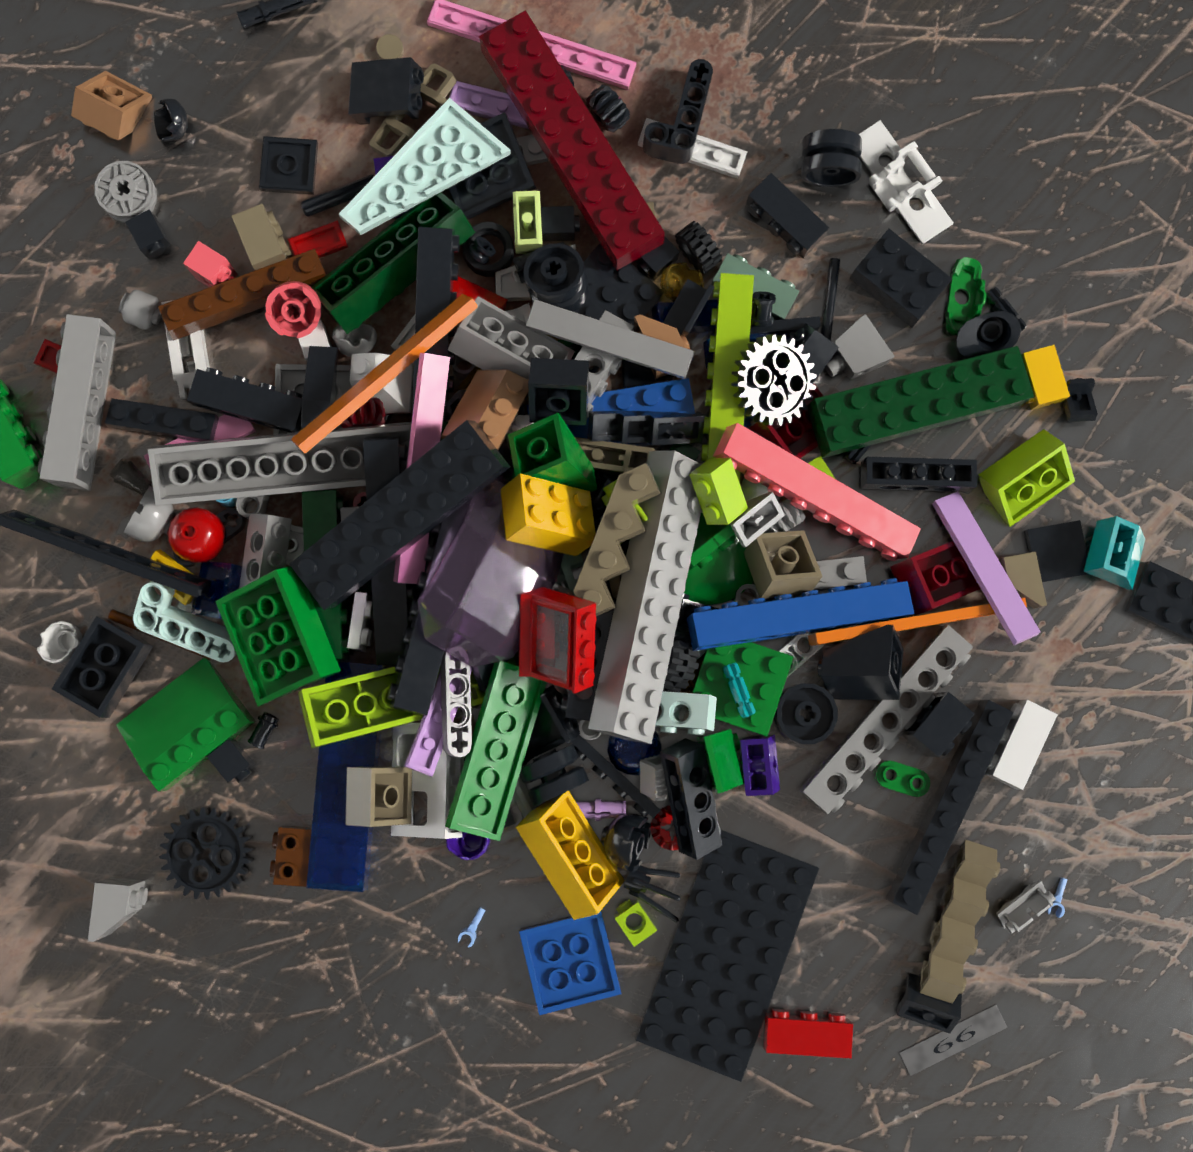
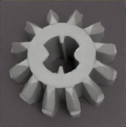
M786 499L779 503L785 516L764 533L787 532L803 522L805 515L801 509L790 504L791 500Z

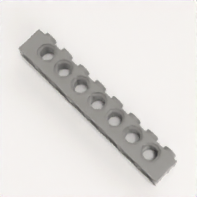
M949 625L942 626L901 674L900 697L904 692L908 693L912 698L911 705L908 708L903 707L900 703V697L899 700H877L799 791L823 813L829 814L831 811L835 813L844 804V795L849 790L851 792L855 791L862 783L863 779L861 776L867 769L872 771L881 761L879 755L884 749L890 750L899 740L897 734L903 728L907 730L916 721L917 717L915 714L921 707L925 709L935 699L933 693L939 686L944 688L951 681L953 676L950 673L957 666L961 668L970 659L971 655L969 652L973 646ZM940 651L947 656V663L943 667L936 661V656ZM921 672H925L929 676L930 681L926 687L921 686L918 682V676ZM886 713L891 714L894 718V724L889 729L885 728L882 724V717ZM867 734H872L876 739L874 748L870 750L864 745V738ZM851 754L855 755L858 759V765L854 770H849L845 763L846 758ZM833 775H836L840 780V786L835 791H831L827 786L828 779Z

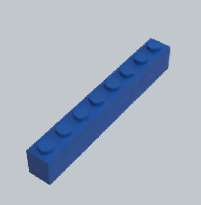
M893 578L881 581V585L871 586V582L855 585V589L845 590L844 586L828 589V593L819 594L818 590L803 592L802 597L792 598L791 594H785L775 597V601L765 602V598H758L748 601L749 605L738 606V602H731L721 605L722 609L711 610V606L695 608L694 613L687 617L693 651L907 618L914 614L908 581L897 582V579Z

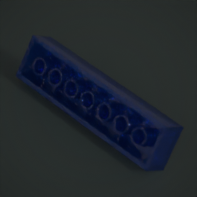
M338 662L341 671L325 678V684L387 669V666ZM381 731L319 747L306 888L364 892L368 889L373 827L346 825L347 767H378Z

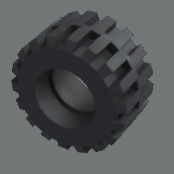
M679 626L676 627L663 691L681 692V688L685 689L688 687V681L694 679V670L698 669L699 663H696L697 658L700 657L699 651H693L690 633Z

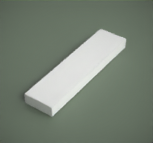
M646 118L645 124L643 126L638 141V146L643 147V139L646 126L652 122L658 121ZM697 135L693 154L688 163L738 179L747 151ZM656 138L651 139L653 141H660ZM677 145L678 147H681V148H685V147H686V146H684V145Z

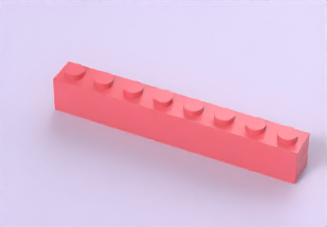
M739 423L726 427L713 455L715 458H731L734 469L743 473V477L746 480L755 484L761 483L768 487V492H773L778 497L784 496L791 500L790 504L792 506L814 513L813 517L818 521L829 522L835 525L836 530L841 534L852 535L858 538L859 544L867 548L879 550L881 556L888 560L896 561V559L908 558L921 530L916 525Z

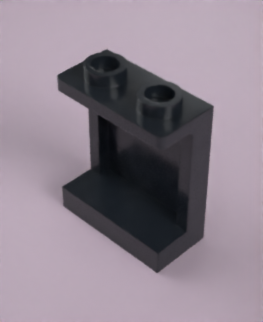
M411 57L352 62L348 114L360 125L370 124V117L407 114L413 120L419 119V110L422 108L421 84L424 81L422 68Z
M554 685L545 688V691L540 694L542 701L522 766L526 765L532 758L565 742L567 744L573 742L580 734L577 720L566 718V712L561 711L563 695L556 690Z

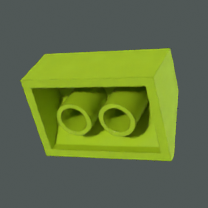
M1045 429L978 474L984 494L1009 527L1075 482L1065 443Z

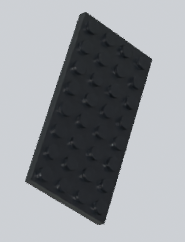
M721 830L722 846L702 858L635 1040L742 1082L819 867Z

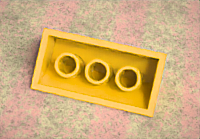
M569 791L546 801L530 811L515 827L574 920L598 914L624 883L625 880L617 867L607 859L602 843Z

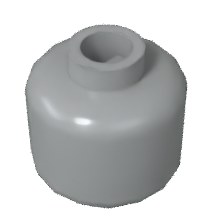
M136 289L131 293L126 292L120 302L119 313L122 314L124 322L138 328L149 329L153 323L157 325L162 317L158 308L160 305L159 299L141 290Z

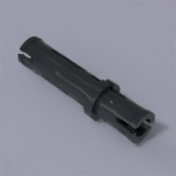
M261 0L258 1V5L237 11L236 13L243 29L262 21L270 22L273 17L314 2L316 3L318 0H269L266 2Z

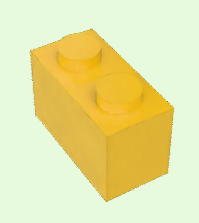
M1055 345L1021 354L1034 394V398L1026 402L1030 405L1031 410L1060 403L1070 397Z

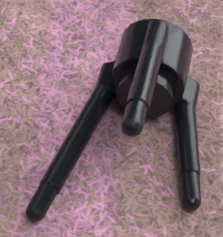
M642 865L635 872L629 871L623 888L630 890V895L639 898L667 918L678 922V917L643 893H646L648 889L679 901L681 899L679 895L650 884L651 877L646 874L679 878L681 876L680 873L647 868Z

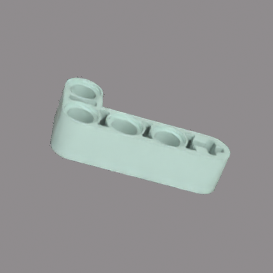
M149 581L142 586L133 614V622L137 629L219 662H229L237 655L226 627L171 606L175 589L153 581ZM154 587L160 590L161 596L155 592ZM147 612L153 615L154 620L149 618ZM172 622L177 623V625L179 626L180 630H177V629L173 626V623H172ZM198 632H201L206 640L201 639Z

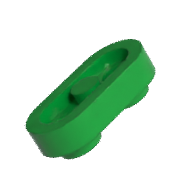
M883 761L875 768V780L884 788L913 797H921L929 791L930 778L927 773L920 769L895 761ZM889 769L893 770L895 774L892 780H888L886 777V772ZM915 778H919L921 781L919 788L913 787L912 782Z

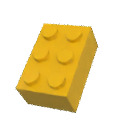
M521 473L501 488L507 541L573 556L579 555L592 545L596 533L590 491Z

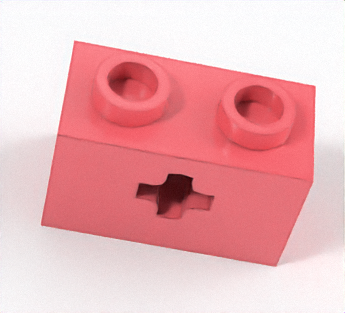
M200 241L197 242L183 263L195 279L207 287L231 280L238 275L224 256Z

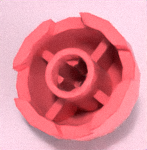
M287 281L276 286L268 295L265 305V317L270 327L282 336L284 334L289 337L302 338L309 335L317 327L322 314L321 302L317 293L309 285L299 281Z

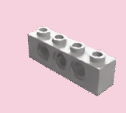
M606 310L600 318V321L634 331V325ZM582 346L574 360L589 361V367L598 366L601 369L597 373L589 372L588 418L589 411H592L594 407L592 405L596 396L601 397L608 385L606 380L610 374H616L622 360Z
M265 514L249 515L239 589L276 569L285 568L292 519Z

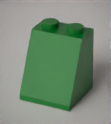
M559 413L508 434L515 477L521 473L590 492L598 490L593 465Z

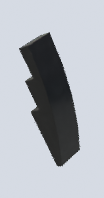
M589 411L587 439L592 442L618 440L620 443L648 442L651 445L702 443L705 416L702 414L655 411Z

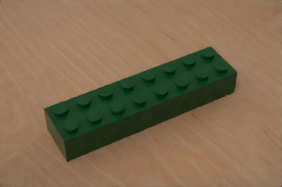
M1015 346L815 398L807 405V411L821 457L825 458L1017 407L1033 399L1034 394L1019 347Z

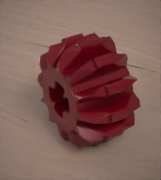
M377 397L370 398L343 421L340 426L350 428L385 424L384 417L386 416L383 402Z

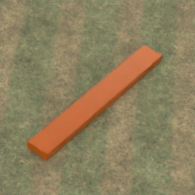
M464 294L459 296L291 439L292 442L303 453H307L418 359L420 353H425L478 307L473 298Z
M1021 598L1022 601H1023V603H1024L1025 606L1027 607L1026 599H1025V598ZM990 604L819 632L807 636L809 645L815 646L850 640L885 625H894L897 632L996 614Z

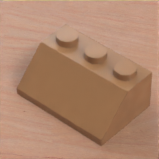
M477 370L440 438L444 439L466 420H472L477 422L496 449L499 450L528 396V380L509 370Z

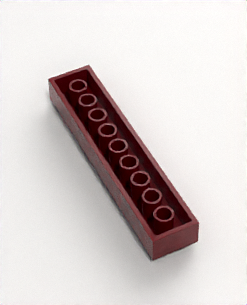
M526 10L480 35V46L484 57L606 251L616 270L623 268L663 245L665 234L663 228Z

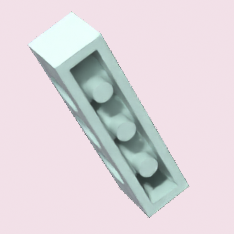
M663 691L660 703L662 713L657 718L655 727H660V732L670 734H677V729H687L688 735L705 736V731L714 732L717 698L708 694ZM687 707L689 709V716L685 721H681L679 719V712L682 708Z

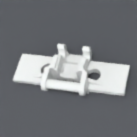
M881 120L859 134L862 138L860 158L872 173L868 183L889 212L896 210L898 214H901L922 245L953 225V221L931 191L943 180L940 176L936 177L916 149L918 147L916 142H912L901 149ZM888 155L893 162L883 167L879 163V157ZM907 155L927 184L922 185L919 181L912 183L904 172V159ZM919 198L923 202V209L913 210L909 205V200Z

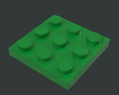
M752 642L707 649L692 693L708 694L717 698L716 720L767 737L794 657ZM735 662L740 668L741 673L739 675L743 677L749 692V701L753 703L755 708V714L745 718L740 716L737 708L739 705L735 703L728 684L729 678H726L723 671L724 666Z

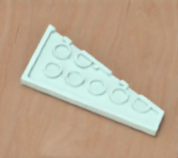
M449 98L339 213V216L359 235H362L511 154V150Z

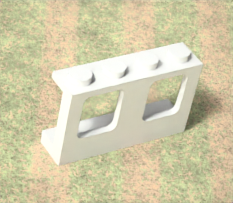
M408 723L393 727L392 767H404L420 723ZM463 727L451 728V732H463ZM458 739L452 742V747L457 749L463 745L462 741ZM442 750L432 777L412 770L411 824L392 825L391 836L439 839L462 837V831L445 827L464 765V756L452 757ZM414 791L426 792L428 797L427 823L424 826L413 825Z

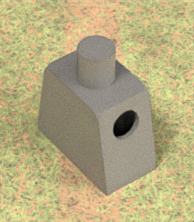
M865 314L834 342L839 348L833 355L834 357L825 366V370L831 377L844 371L851 380L888 364L895 356Z

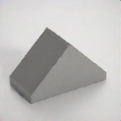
M768 492L746 501L748 509L730 523L742 547H747L785 516L773 492Z

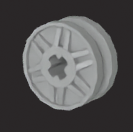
M130 161L113 162L104 167L95 181L97 201L114 220L125 223L149 209L151 212L154 210L157 202V189L148 173L138 164Z

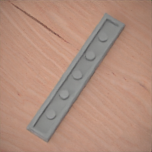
M534 300L526 323V327L682 379L686 378L694 355L693 350L538 300Z

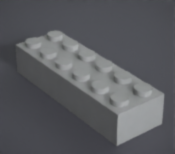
M67 314L66 322H63L61 326V338L63 340L61 349L57 351L56 355L58 371L57 376H54L52 380V392L54 395L53 401L47 409L49 425L48 431H45L43 434V446L45 449L43 458L40 459L38 464V473L40 474V479L57 487L91 491L116 332L100 318Z

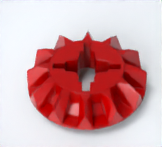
M666 806L661 808V811L652 819L651 834L660 847L671 851L678 850L676 834L673 836V840H671L670 831L661 828V826L670 825L671 820H673L671 808Z

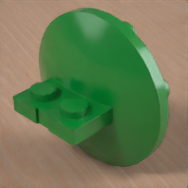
M703 513L700 514L684 594L689 595L690 601L705 605L722 604L734 599L737 590L742 585L752 584L754 581L744 556V551L747 547H742L730 524L707 525Z

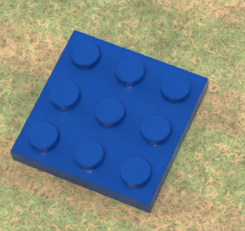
M601 911L596 915L576 920L569 917L519 930L539 1015L622 994Z

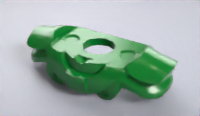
M969 257L957 259L951 274L952 280L950 281L945 314L946 330L956 336L965 322L980 316L982 307L986 302L985 280L981 279V263ZM957 290H963L967 293L968 300L966 304H959L955 300V292Z

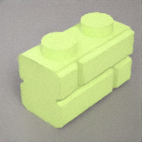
M540 191L513 192L516 254H527L542 247Z

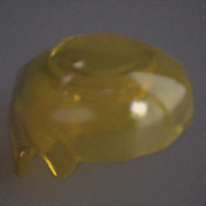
M686 262L673 263L662 272L660 287L665 296L670 301L675 302L687 279L701 287H704V281L701 272L698 269H690Z

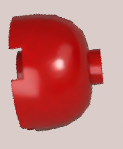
M198 507L188 508L176 514L170 522L167 531L168 543L174 553L185 561L193 563L208 562L217 557L224 547L225 527L220 518L211 511Z

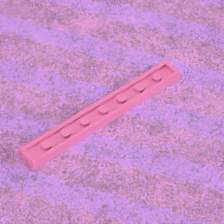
M434 0L427 24L428 26L480 42V35L507 20L445 0ZM539 31L558 63L565 70L622 89H629L637 62Z
M420 353L406 469L440 442L450 357ZM429 533L396 558L394 582L417 584L420 572H425L426 561H424V555L428 546Z

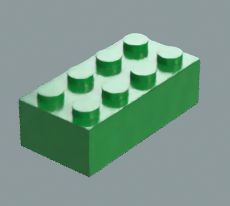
M0 379V478L10 485L24 489L40 480L38 464L40 459L43 458L44 452L41 449L37 450L33 443L36 440L35 435L28 426L24 427L20 419L23 417V414L15 403L11 404L7 396L10 394V391Z

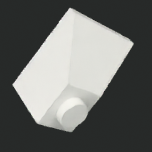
M381 353L352 354L350 369L351 386L353 387L390 355ZM414 362L373 396L383 402L385 415L412 414Z

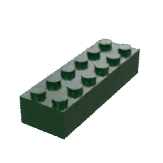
M440 192L412 207L311 287L317 293L321 306L346 334L360 327L362 322L372 314L380 311L386 303L395 296L400 295L406 287L417 279L418 227L455 229V235L460 237V245L464 244L475 233L462 210Z
M337 490L302 492L304 552L341 522L340 508L349 507L348 501H345L344 497ZM309 591L337 662L350 661L349 655H353L354 650L347 648L349 638L348 627H350L352 611H348V600L352 599V594L335 608L323 610Z

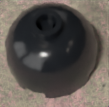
M628 813L615 818L609 827L605 826L601 835V842L604 843L607 859L615 866L630 872L638 870L642 864V861L638 860L643 848H648L651 835V824L647 823L648 817Z

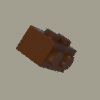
M281 826L278 827V832H274L272 848L276 849V858L270 864V877H274L273 885L308 887L312 884L317 828Z

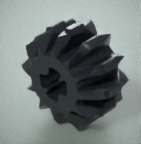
M601 85L598 89H594L586 99L590 113L607 131L616 132L630 119V111L626 104L610 86Z

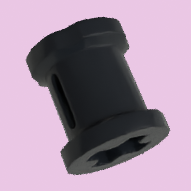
M754 292L751 324L759 327L771 326L774 322L772 307L776 302V295L770 292Z

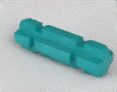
M735 662L724 666L723 671L726 678H729L728 684L735 703L739 705L737 708L740 716L745 718L755 714L753 703L749 701L750 695L744 679L739 675L741 671L738 664Z

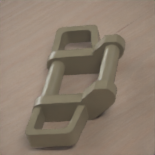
M435 63L431 64L424 72V81L421 84L420 95L422 99L440 108L447 101L445 97L457 80L452 72ZM436 75H440L446 79L439 89L435 91L427 86ZM406 114L391 115L385 118L369 143L376 153L383 157L394 156L414 136L416 132L401 123ZM390 131L400 136L390 149L380 146Z

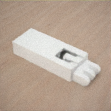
M171 301L161 302V305ZM165 325L173 380L178 385L180 399L187 400L186 389H191L196 370L206 371V368L209 367L204 330H199L173 341ZM193 356L194 361L187 362L189 372L184 373L182 358Z

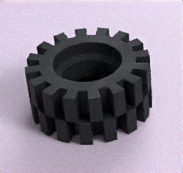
M693 221L676 233L675 238L676 243L679 244V249L683 251L685 258L687 257L689 263L693 264L694 268L699 270L700 273L705 274L722 261L721 251L716 247V242L711 239L712 236L706 233L704 227L701 228L698 222Z

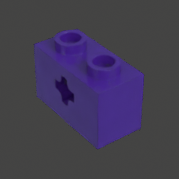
M763 735L748 736L741 739L746 796L774 795L780 790L775 735H768L767 737Z

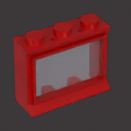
M545 587L521 594L519 677H533L571 690L573 694L592 687L595 676L596 603Z

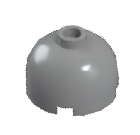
M149 486L123 533L141 542L157 540L163 533L167 534L174 512L173 504L155 506L153 487Z

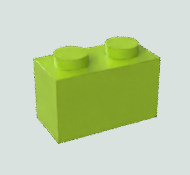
M731 458L708 459L689 474L707 525H729L748 509Z

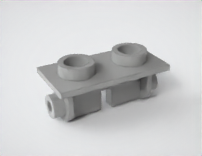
M1039 879L1034 884L1027 886L1015 899L1006 902L996 914L1004 929L1007 928L1011 934L1015 931L1018 933L1033 921V918L1028 914L1029 911L1032 910L1039 917L1053 906L1052 902L1056 898L1050 891L1046 892L1042 881Z

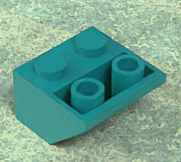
M1118 516L1098 520L1084 572L1125 589L1133 590L1145 543V537L1140 526Z

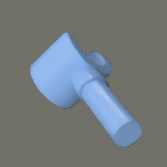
M1062 877L1054 894L1056 900L1052 902L1053 906L1058 905L1056 911L1057 918H1061L1065 913L1061 900L1067 879ZM1052 907L1046 910L1048 914H1050Z
M479 907L469 926L460 932L458 942L464 934H467L471 937L468 948L474 944L476 940L475 931L486 910Z

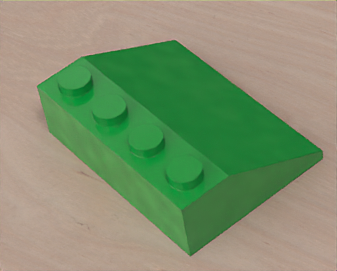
M292 567L276 569L215 601L257 706H262L341 671L309 591Z
M202 658L121 720L116 726L142 771L157 791L161 792L169 790L208 759L207 756L226 740L236 738L256 721L209 659Z

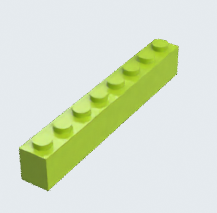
M721 273L719 282L714 281L713 284L715 287L713 289V298L718 299L717 309L712 308L711 325H716L715 336L710 335L709 352H714L713 363L708 362L707 379H712L711 390H706L705 406L710 407L709 417L704 419L703 434H708L707 445L702 444L701 461L715 458L713 455L726 427L736 423L744 426L745 408L738 407L742 398L733 396L739 389L738 387L731 386V383L738 381V377L732 375V371H739L740 368L735 364V360H743L744 358L740 351L749 350L747 344L750 341L754 275ZM735 470L740 483V471Z

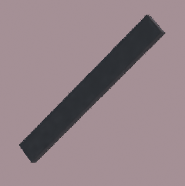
M13 509L0 514V526L194 597H199L210 590V580Z

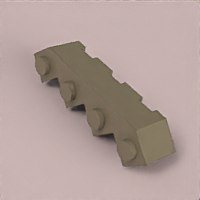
M646 463L619 475L574 588L576 597L596 603V616L616 608L605 581L631 570L620 543L646 532L635 505L661 494Z
M966 839L954 858L952 868L955 869V873L950 885H946L941 906H943L941 919L939 923L935 922L929 942L932 945L929 961L924 960L921 970L920 993L949 1003H953L958 994H963L967 980L963 977L964 964L970 955L973 956L978 946V940L975 939V925L981 916H986L989 908V901L986 900V887L992 878H997L1000 871V862H997V849Z

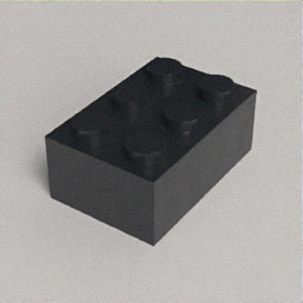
M889 228L850 276L853 282L911 328L919 321L952 280L949 275Z
M96 616L52 687V690L99 718H110L153 648V645L109 619Z

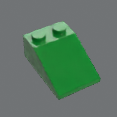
M725 729L705 734V736H696L697 742L703 744L706 750L713 792L719 794L745 784L743 779L742 760L739 761L736 751L741 749L737 733L732 734L731 729Z

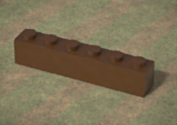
M312 249L158 306L174 341L199 330L207 329L266 307L268 295L280 284L287 281H299L312 287L326 275L316 250Z

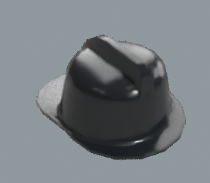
M1006 311L987 312L964 323L957 334L956 345L959 352L965 358H973L1011 348L1020 337L1021 326L1018 319L1011 313Z

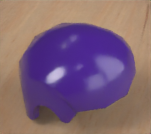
M462 832L461 838L446 839L448 850L463 860L478 859L487 851L490 844L489 838Z

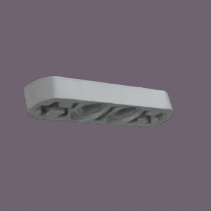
M460 644L446 646L441 661L443 750L452 757L467 755L472 746L470 655L467 648ZM454 652L460 654L461 657L456 663L454 660H450V654H454ZM461 669V673L449 674V670ZM453 678H458L462 682V690L458 694H453L449 688L450 681ZM454 707H459L463 712V718L459 723H454L450 719V712ZM463 727V732H451V728ZM457 739L463 743L462 747H458V749L452 747V742Z

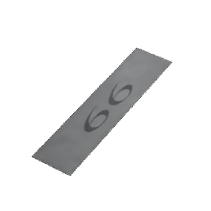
M994 1005L958 1023L950 1034L942 1031L900 1052V1055L910 1076L1008 1027L997 1005Z

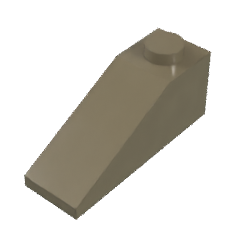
M575 437L593 465L594 471L616 476L645 463L647 464L649 451H656L650 447L607 441L592 442L586 438Z

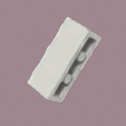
M1019 700L1018 703L1012 706L1010 711L1014 713L985 774L1018 790L1024 789L1058 715L1029 700Z

